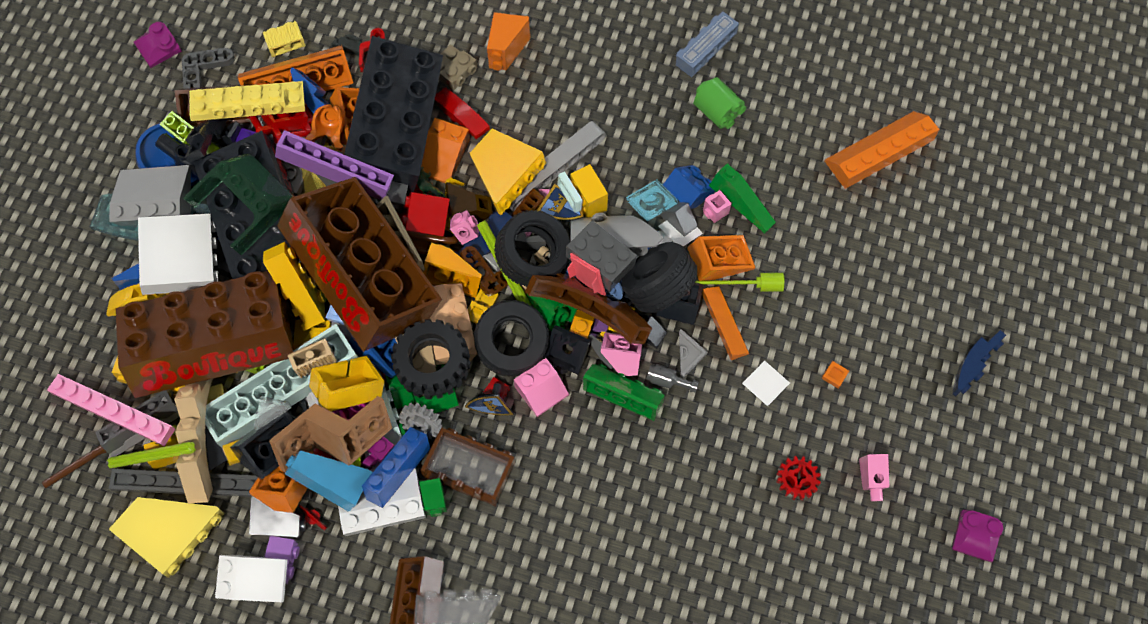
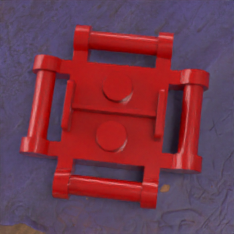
M306 104L305 112L261 115L264 126H262L257 116H246L255 127L256 133L263 131L267 136L272 134L276 144L282 135L281 132L284 130L287 132L293 131L290 133L305 138L312 130L313 113Z

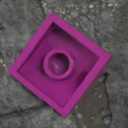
M162 22L151 24L148 32L133 41L150 68L182 52L176 40Z
M962 510L952 550L992 563L999 537L1003 532V523L995 517L976 511Z

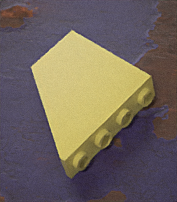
M137 497L109 530L159 572L169 578L177 573L180 569V564L194 553V548L199 542H203L208 537V532L212 527L217 526L222 521V516L225 513L217 506Z

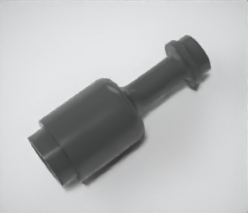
M657 364L656 366H650L646 378L651 381L650 383L665 388H671L673 385L690 389L691 393H696L699 384L695 379L692 382L676 376L675 370Z

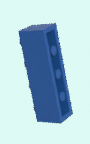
M412 427L407 430L362 485L366 500L381 508L386 505L430 450L426 434Z

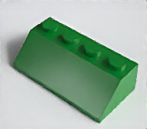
M592 364L583 377L584 391L652 421H655L664 402L665 395L660 390L645 387L642 382L627 379L622 373L611 372L606 366L601 364Z

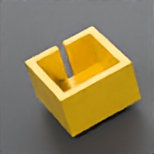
M589 164L570 173V181L583 200L581 208L583 215L587 218L592 217L596 213L607 211L608 193L592 166Z

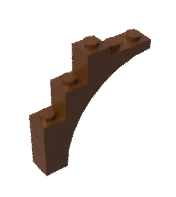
M557 273L556 277L532 275L525 290L529 296L557 301L583 311L608 325L630 344H645L652 330V327L626 302L611 301L606 295H601L598 292L594 293L593 289L584 287L575 277L570 278L569 274Z

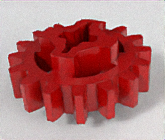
M794 456L793 461L789 458L786 459V465L782 463L780 465L781 470H778L776 474L780 476L776 482L782 483L779 490L785 489V496L787 497L791 494L792 500L799 496L800 500L803 501L805 495L811 498L812 492L816 493L818 490L816 486L821 484V481L817 480L820 478L821 473L815 472L818 466L812 467V460L807 463L805 462V457L798 460L797 456ZM797 466L795 470L788 471L791 467ZM800 472L799 476H800L801 481H800L799 484L797 485L798 481H797V477H796V476H797L798 473ZM803 486H805V487L810 486L809 488H807V489H805V490H800Z

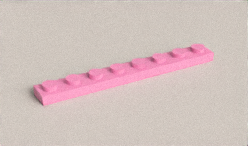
M60 374L56 376L47 389L48 392L162 446L166 445L175 431L173 426Z

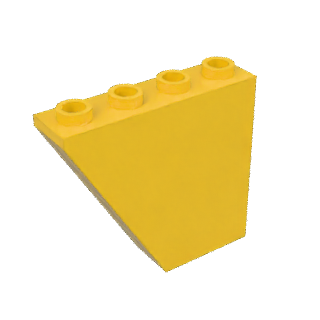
M491 129L470 152L474 166L500 215L510 207L511 203L546 165L542 151L495 129Z

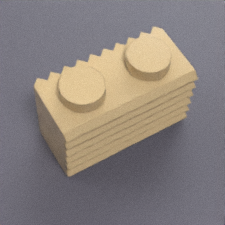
M326 338L288 354L292 368L300 378L306 377L307 374L310 375L311 368L337 362Z

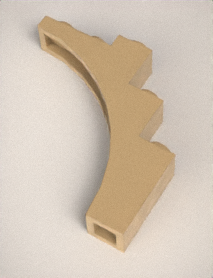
M213 378L179 388L174 399L180 417V422L175 430L178 443L193 442L196 449L194 453L180 455L176 462L188 504L208 502L213 491L207 463L205 440L206 405Z

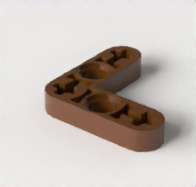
M467 246L460 252L459 256L469 265L476 260L478 261V263L473 265L475 270L478 266L484 269L485 273L481 276L479 287L485 295L493 296L508 286V283L501 278V270L494 274L475 247ZM471 252L473 256H471V258H467V253ZM495 281L499 283L493 289H488L489 284L491 285Z

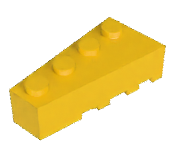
M283 242L264 251L263 263L275 283H280V289L285 300L290 299L293 308L292 312L295 317L300 316L302 319L301 327L305 331L325 322L326 297L322 291H318L314 279L307 275L303 263L298 262L293 248H289Z

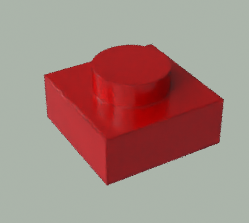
M493 377L483 391V394H492L494 384L498 383L502 385L500 397L504 399L510 390V386Z

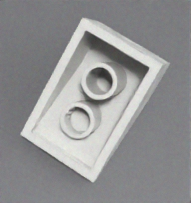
M219 555L215 598L284 602L288 560L242 555Z

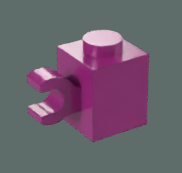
M383 436L367 450L370 456L362 462L363 467L371 470L378 461L380 463L395 445Z

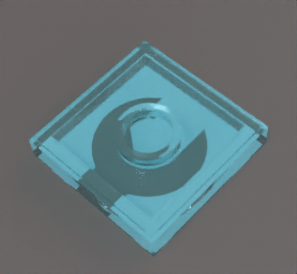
M658 180L651 182L626 197L627 202L647 222L678 204L677 199Z

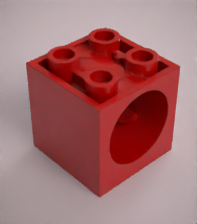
M414 192L409 193V196L405 198L403 207L407 208L406 215H402L401 218L405 230L443 237L449 198Z

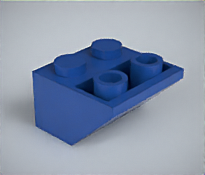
M693 165L675 168L663 183V186L680 202L688 203L690 209L697 208L709 195L715 193L709 186L711 180L705 178L701 174L700 169Z

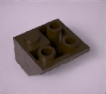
M449 182L445 183L446 196L449 198V217L467 210L471 216L473 215L476 218L477 223H480L492 215L491 199L489 196L477 189Z

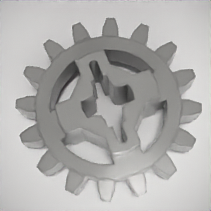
M409 403L408 406L405 405L399 415V423L404 424L402 428L408 430L412 427L426 434L429 439L437 437L442 428V420L437 419L439 414H434L433 409H426V405L421 407L419 403H416L415 406L412 403Z

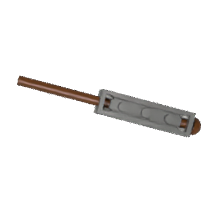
M167 390L158 393L134 408L167 424L179 417L175 400ZM111 422L95 432L100 446L47 478L42 484L45 488H48L100 454L107 452L111 457H115L142 441L145 437Z

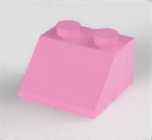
M605 332L601 346L603 356L618 373L626 376L638 375L642 344H630L620 334Z
M546 358L514 379L516 390L536 417L569 396L558 373Z

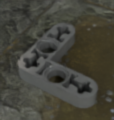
M220 48L185 54L182 57L183 87H202L201 70L232 65L235 61L233 51L229 48ZM206 57H213L211 62H204ZM191 74H196L194 80H188L187 78Z

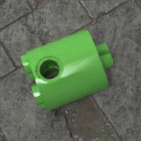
M713 78L701 83L696 90V97L693 102L719 129L724 127L727 129L731 128L735 123L734 119L738 115L743 114L747 108L744 105L745 102L719 78Z

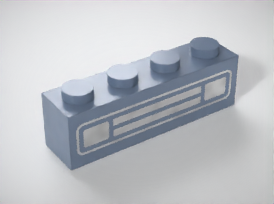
M725 12L714 16L707 27L704 26L696 38L693 37L684 49L682 48L676 54V66L690 77H693L737 34L739 23Z

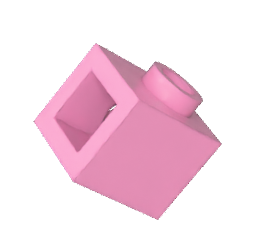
M719 190L705 199L703 212L708 219L716 223L729 214L731 203Z
M467 210L457 213L451 218L450 230L462 245L477 238L479 234L477 220Z

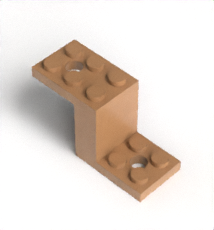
M379 396L373 399L349 421L315 403L270 440V444L279 467L283 472H286L288 468L285 464L291 455L295 456L300 450L310 453L315 448L350 466L392 429L384 399Z

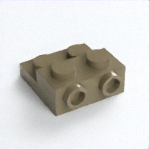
M450 44L441 53L443 60L439 80L454 91L457 87L463 85L469 75L475 73L477 69L476 59L464 50L460 52Z

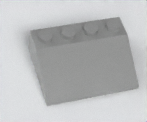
M190 165L120 170L110 201L109 222L120 226L138 225V217L191 215Z

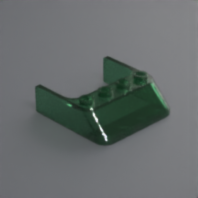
M250 154L239 155L219 162L183 197L186 202L195 208L223 182L253 212V223L230 245L240 255L251 247L282 216L290 198L293 197Z

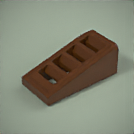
M533 188L511 216L513 217L525 210H537L545 199L544 196Z

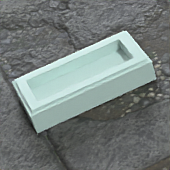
M562 172L558 175L557 185L576 213L581 210L583 200L567 174Z

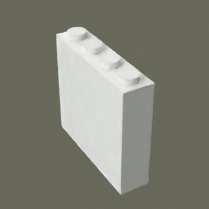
M210 214L138 217L139 279L142 295L163 294L174 291L184 292L218 281V271H214V266L218 265L217 254H213V249H217L216 237H212V232H216L213 221H211Z

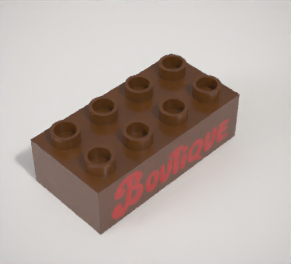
M356 177L290 198L277 227L363 352L394 339L399 334L403 335L405 333L404 329L408 326L410 328L414 327V323L420 321V324L425 323V319H429L442 298Z
M269 271L251 272L244 277L224 282L215 281L204 287L184 292L174 291L163 297L143 302L134 301L123 307L115 308L118 368L134 398L289 359L288 354L294 352L286 300L282 295L280 284L275 283Z

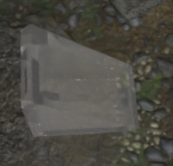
M260 396L254 429L257 431L291 409V404L288 401Z

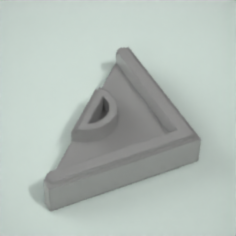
M681 329L679 331L681 377L684 378L708 352Z

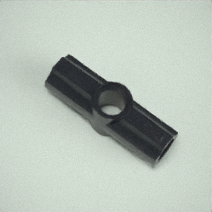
M167 133L160 135L155 142V146L174 159V163L177 166L190 165L191 173L198 177L194 163H189L185 158L190 146L179 143Z

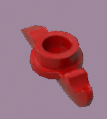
M298 505L305 514L308 524H317L324 531L328 528L320 520L318 511H309L306 507Z

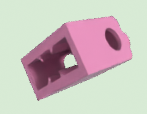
M888 454L866 455L859 459L863 490H870L871 501H883L882 489L889 488Z

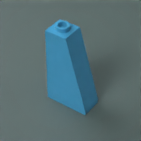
M300 450L295 456H290L285 464L288 468L284 474L346 511H350L357 504L363 492L362 485L373 472L354 465L348 466L343 462Z

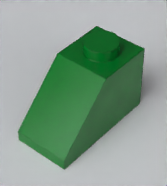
M440 478L420 481L426 514L431 517L441 516L442 512H447L444 488Z

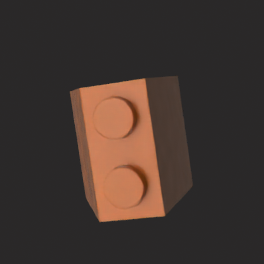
M494 12L487 46L489 68L494 70H507L530 40L529 16Z

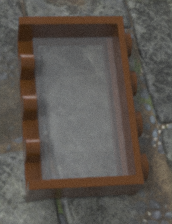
M441 428L421 468V472L424 478L429 480L440 478L442 485L496 507L500 494L515 465V457L508 451L494 449V446L491 444L476 442V439L471 436H461L451 428H447V430Z

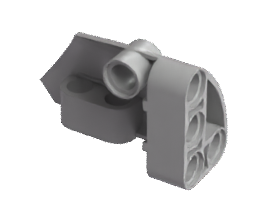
M596 213L592 217L571 220V241L593 220L637 256L645 255L649 247H657L663 240V236L649 224L631 215L606 216L604 213Z

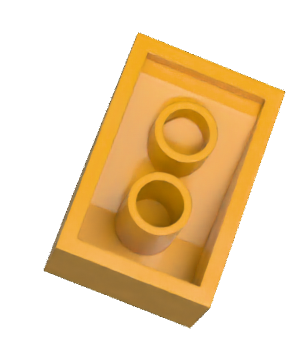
M431 243L424 263L425 270L423 271L430 283L434 286L462 284L464 295L476 298L482 275L450 248L441 244Z

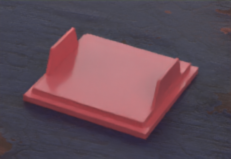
M570 253L572 263L567 268L569 277L572 278L576 275L577 280L593 289L594 293L598 292L605 296L606 292L599 269Z

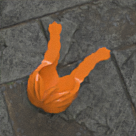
M323 105L314 112L311 123L312 130L304 139L315 142L318 138L327 136L330 138L335 151H340L343 148V145L340 143V135L344 128V114L338 106Z

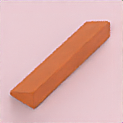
M720 287L704 288L702 296L730 360L748 355L749 352Z

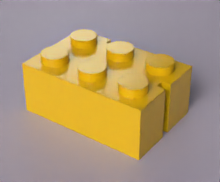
M367 356L350 359L348 377H346L348 369L347 360L311 368L309 387L316 398H319L318 401L323 408L335 411L371 402L377 396L382 397L384 380Z

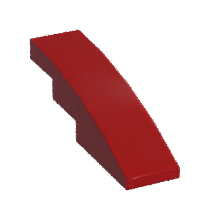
M444 88L435 95L434 102L454 123L457 122L461 127L469 129V133L475 139H478L490 130V125L478 113L447 88Z

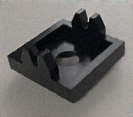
M555 325L543 359L546 358L552 363V367L555 370L560 368V374L570 371L579 375L591 340ZM569 344L573 348V352L566 353L563 350V345Z

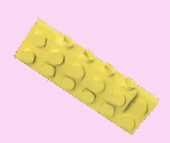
M303 81L190 90L191 121L305 112Z

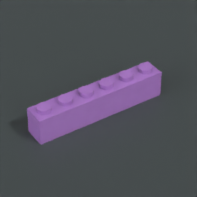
M285 130L276 145V158L335 182L356 177L366 193L379 200H382L390 189L394 175Z

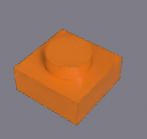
M832 361L822 379L839 389L849 370Z

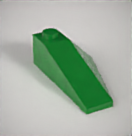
M728 163L717 172L709 186L715 192L720 190L736 210L763 233H766L776 222L743 176Z

